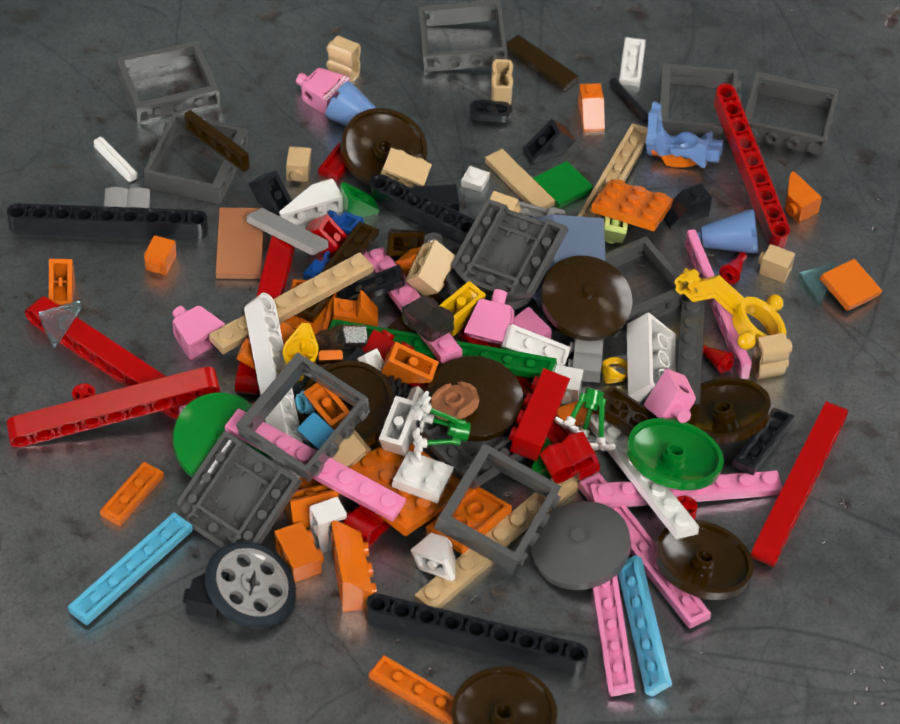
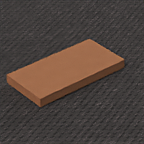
M219 207L216 279H261L263 230L247 223V215L261 208Z

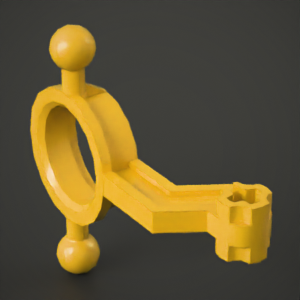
M684 269L674 281L677 293L680 295L684 293L692 302L714 298L733 315V326L739 334L738 345L743 350H750L755 347L758 337L768 336L759 331L750 322L747 314L759 320L769 335L781 333L786 335L787 333L785 324L777 313L783 307V299L777 294L768 296L766 302L756 297L747 296L744 298L720 275L701 279L699 272L695 269Z

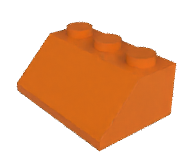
M331 521V551L342 612L366 609L368 597L377 593L376 584L370 581V577H373L372 563L366 560V557H369L368 543L363 542L361 532L338 521Z

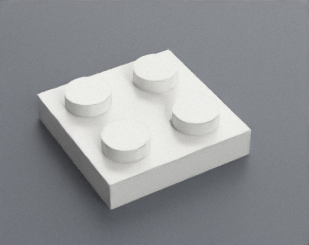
M408 451L393 479L392 487L438 504L453 474L454 467L421 455L419 460L414 455V452Z

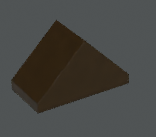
M390 229L388 232L386 255H404L410 249L421 247L424 244L425 232Z

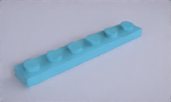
M175 512L172 513L68 605V611L85 625L90 624L193 531L192 525Z
M634 555L627 560L618 575L645 693L653 697L672 686L643 561L641 557Z

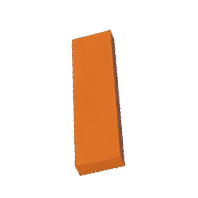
M385 655L369 672V678L442 722L452 724L453 695Z

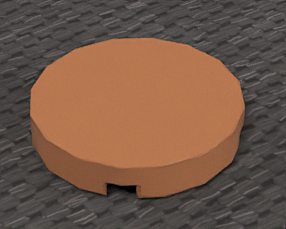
M458 382V385L452 386L450 383L437 389L432 395L431 406L450 416L463 419L477 409L480 400L474 386L465 382Z

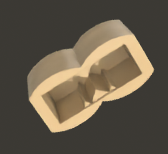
M336 36L327 45L329 57L327 68L329 71L349 77V82L353 83L360 73V44Z
M495 59L492 64L491 101H503L511 105L513 89V63L511 60Z
M785 333L758 337L755 343V353L751 360V368L756 379L784 375L786 368L789 367L788 358L792 352L791 340L787 339Z

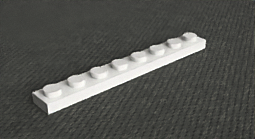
M593 414L591 415L588 427L596 437H598L599 416ZM604 420L606 444H615L616 447L614 450H607L674 538L680 539L697 535L699 531L698 524L671 490L646 478L633 466L626 450L629 437Z

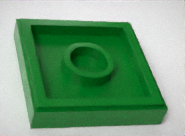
M568 161L533 178L555 200V206L558 209L590 194L594 189V186Z

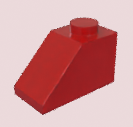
M328 214L309 221L305 228L328 240V248L319 253L324 254L326 251H330V257L334 256L348 237Z

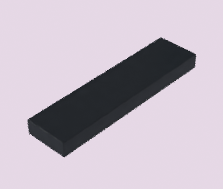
M773 407L770 420L766 426L749 438L733 459L732 467L754 475L793 424L795 416Z

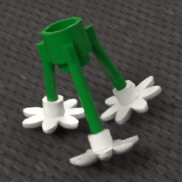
M586 388L585 393H580L579 400L571 415L567 416L565 421L559 417H556L554 421L562 426V428H568L571 433L584 432L594 451L598 449L602 451L616 449L615 444H606V438H604V411L607 400L603 398L604 392ZM584 403L583 407L587 408L583 428L581 427L579 430L577 426H574L576 422L575 417ZM599 407L598 437L596 438L595 436H589L590 430L588 426L592 411H597Z
M428 391L423 396H419V405L414 407L413 420L416 421L418 419L420 421V426L413 431L415 439L413 440V445L415 446L414 455L419 460L421 459V452H423L422 448H427L428 445L453 444L460 446L461 441L466 442L468 440L471 426L466 420L455 418L432 408L431 403H429L431 397L428 396ZM435 415L438 416V417H441V418H443V419H446V420H448V421H445V420L436 418ZM434 422L447 426V436H451V439L427 440L422 438L420 433L423 432L426 423L433 424Z

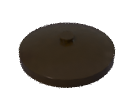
M387 108L368 109L354 116L345 127L340 145L341 155L348 170L367 185H370V180L373 176L381 174L391 148L402 150L408 155L424 160L427 159L428 152L425 136L419 126L405 114Z
M572 256L556 263L546 274L540 292L541 305L549 321L562 333L583 341L603 340L615 335L627 322L633 304L632 292L625 277L608 262L591 256Z
M465 356L445 363L435 372L427 390L429 392L428 396L431 398L437 389L450 383L453 386L458 385V382H465L471 384L477 390L480 400L477 409L462 419L471 425L467 441H488L498 438L507 433L516 424L523 405V392L516 376L501 363L480 356ZM437 424L442 430H444L447 433V426Z
M340 361L324 367V370L368 397L370 412L365 420L358 422L355 426V431L368 446H371L379 440L395 398L389 381L377 368L360 361ZM310 378L303 390H307L316 382ZM339 397L349 411L354 408V406ZM299 412V417H300L301 424H302L312 413H310V414H305V413H300V412Z
M741 378L709 380L701 383L700 404L692 405L689 410L691 417L686 423L692 424L706 432L717 444L742 441L758 433L770 420L772 414L770 396L762 386L750 380Z
M694 520L699 526L697 535L675 539L667 527L661 532L655 546V560L661 573L680 590L702 599L724 600L739 595L748 586L754 571L753 559L744 543L730 531L710 522Z
M492 667L473 674L461 684L453 699L451 719L452 724H556L557 706L549 688L533 674L513 667Z

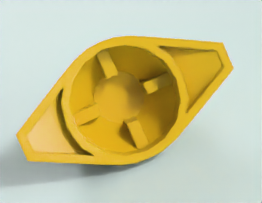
M301 323L286 341L283 347V357L286 365L297 352L312 362H316L318 344L310 323ZM303 374L298 381H302L304 379L305 374Z

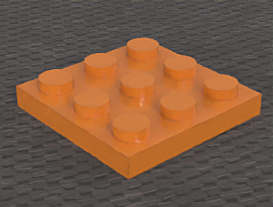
M611 179L593 202L591 212L655 231L671 208L673 198L661 192L654 193L648 191L642 186H632L622 180Z

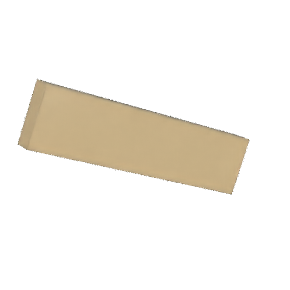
M503 149L485 157V163L525 203L547 209L555 206V200Z

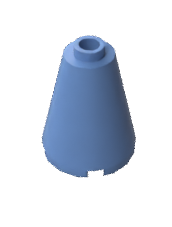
M347 81L337 90L340 92L336 98L332 97L325 115L330 120L347 126L349 121L357 114L376 107L353 83Z
M754 209L701 226L702 230L698 231L699 240L704 248L752 254L759 252Z

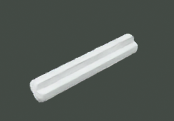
M103 137L93 141L94 147L128 182L137 179V171Z

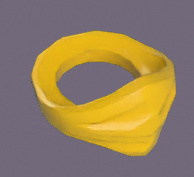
M610 357L602 362L601 372L606 384L618 383L628 379V362L625 359ZM611 364L621 365L626 372L621 374L609 366Z

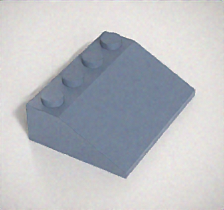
M556 214L534 217L544 222L546 219L566 225L568 228L564 240L533 296L540 310H543L540 299L542 283L548 271L556 263L572 256H591L606 261L605 225L603 218Z

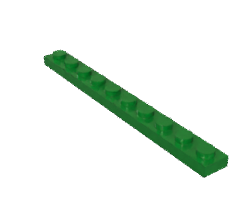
M333 319L326 334L327 342L363 348L374 329L380 332L385 329L395 335L394 341L400 344L404 341L414 347L415 351L438 361L419 334ZM456 341L462 349V357L480 356L495 360L507 367L515 376L534 379L535 376L540 377L543 368L555 372L557 366V358Z

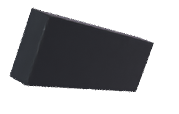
M398 264L360 279L338 291V297L340 299L357 301L359 292L362 290L372 299L405 286L403 269Z

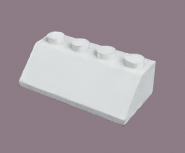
M649 312L627 324L626 336L628 361L627 392L628 396L643 406L665 369L677 372L678 366L677 334Z

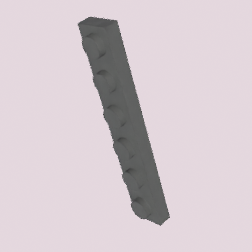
M705 300L696 302L682 301L677 372L686 376L696 397L694 404H700L706 319Z

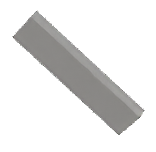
M264 208L247 215V223L312 256L328 248V240Z

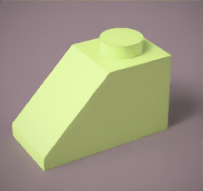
M605 216V241L612 244L623 243L628 223Z

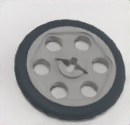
M235 542L223 546L209 559L205 570L207 593L213 605L230 621L245 627L265 628L278 624L291 612L296 600L295 581L288 565L271 549L252 542ZM237 558L247 560L248 567L240 566L237 563ZM260 566H268L271 569L272 574H264L261 571ZM221 573H230L233 581H225ZM252 577L251 582L254 588L250 592L251 587H249L250 584L248 583V581ZM269 588H276L280 592V597L272 596ZM235 594L239 596L241 604H234L230 600L229 595ZM259 602L263 604L265 611H257L253 603Z

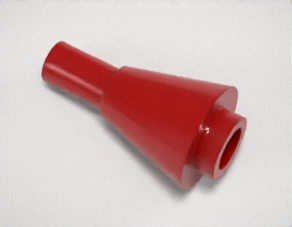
M740 252L735 259L720 268L719 275L728 284H736L740 280L742 266L747 255L744 252Z
M704 344L703 355L720 373L729 371L734 364L733 353L708 347Z

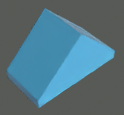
M315 412L297 428L305 444L317 451L335 431Z

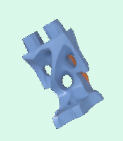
M658 102L652 103V109L648 115L646 138L648 155L660 157L666 166L686 168L697 164L705 168L708 162L719 163L720 155L723 153L724 140L713 139V132L705 133L701 138L690 132H681L674 136L668 135L662 126V105Z

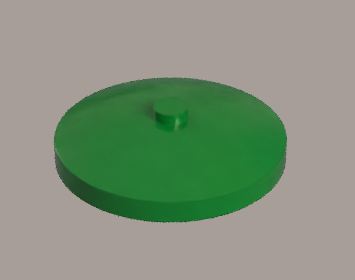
M210 393L196 398L182 410L173 429L172 443L178 463L191 478L194 477L224 432L225 425L239 408L247 412L252 407L250 402L229 393ZM242 441L243 443H245L246 445H248L249 447H251V448L254 449L255 451L259 452L260 454H262V455L265 456L266 458L268 457V454H266L265 452H263V451H261V450L255 448L254 446H252V445H250V444H248V443Z
M654 418L637 424L632 429L626 445L629 460L642 475L657 484L677 490H699L712 485L718 479L724 463L722 451L712 437L698 427L686 422L681 423L676 419Z

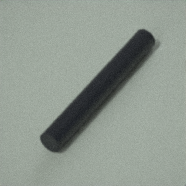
M615 77L609 81L610 85L644 123H647L648 114Z

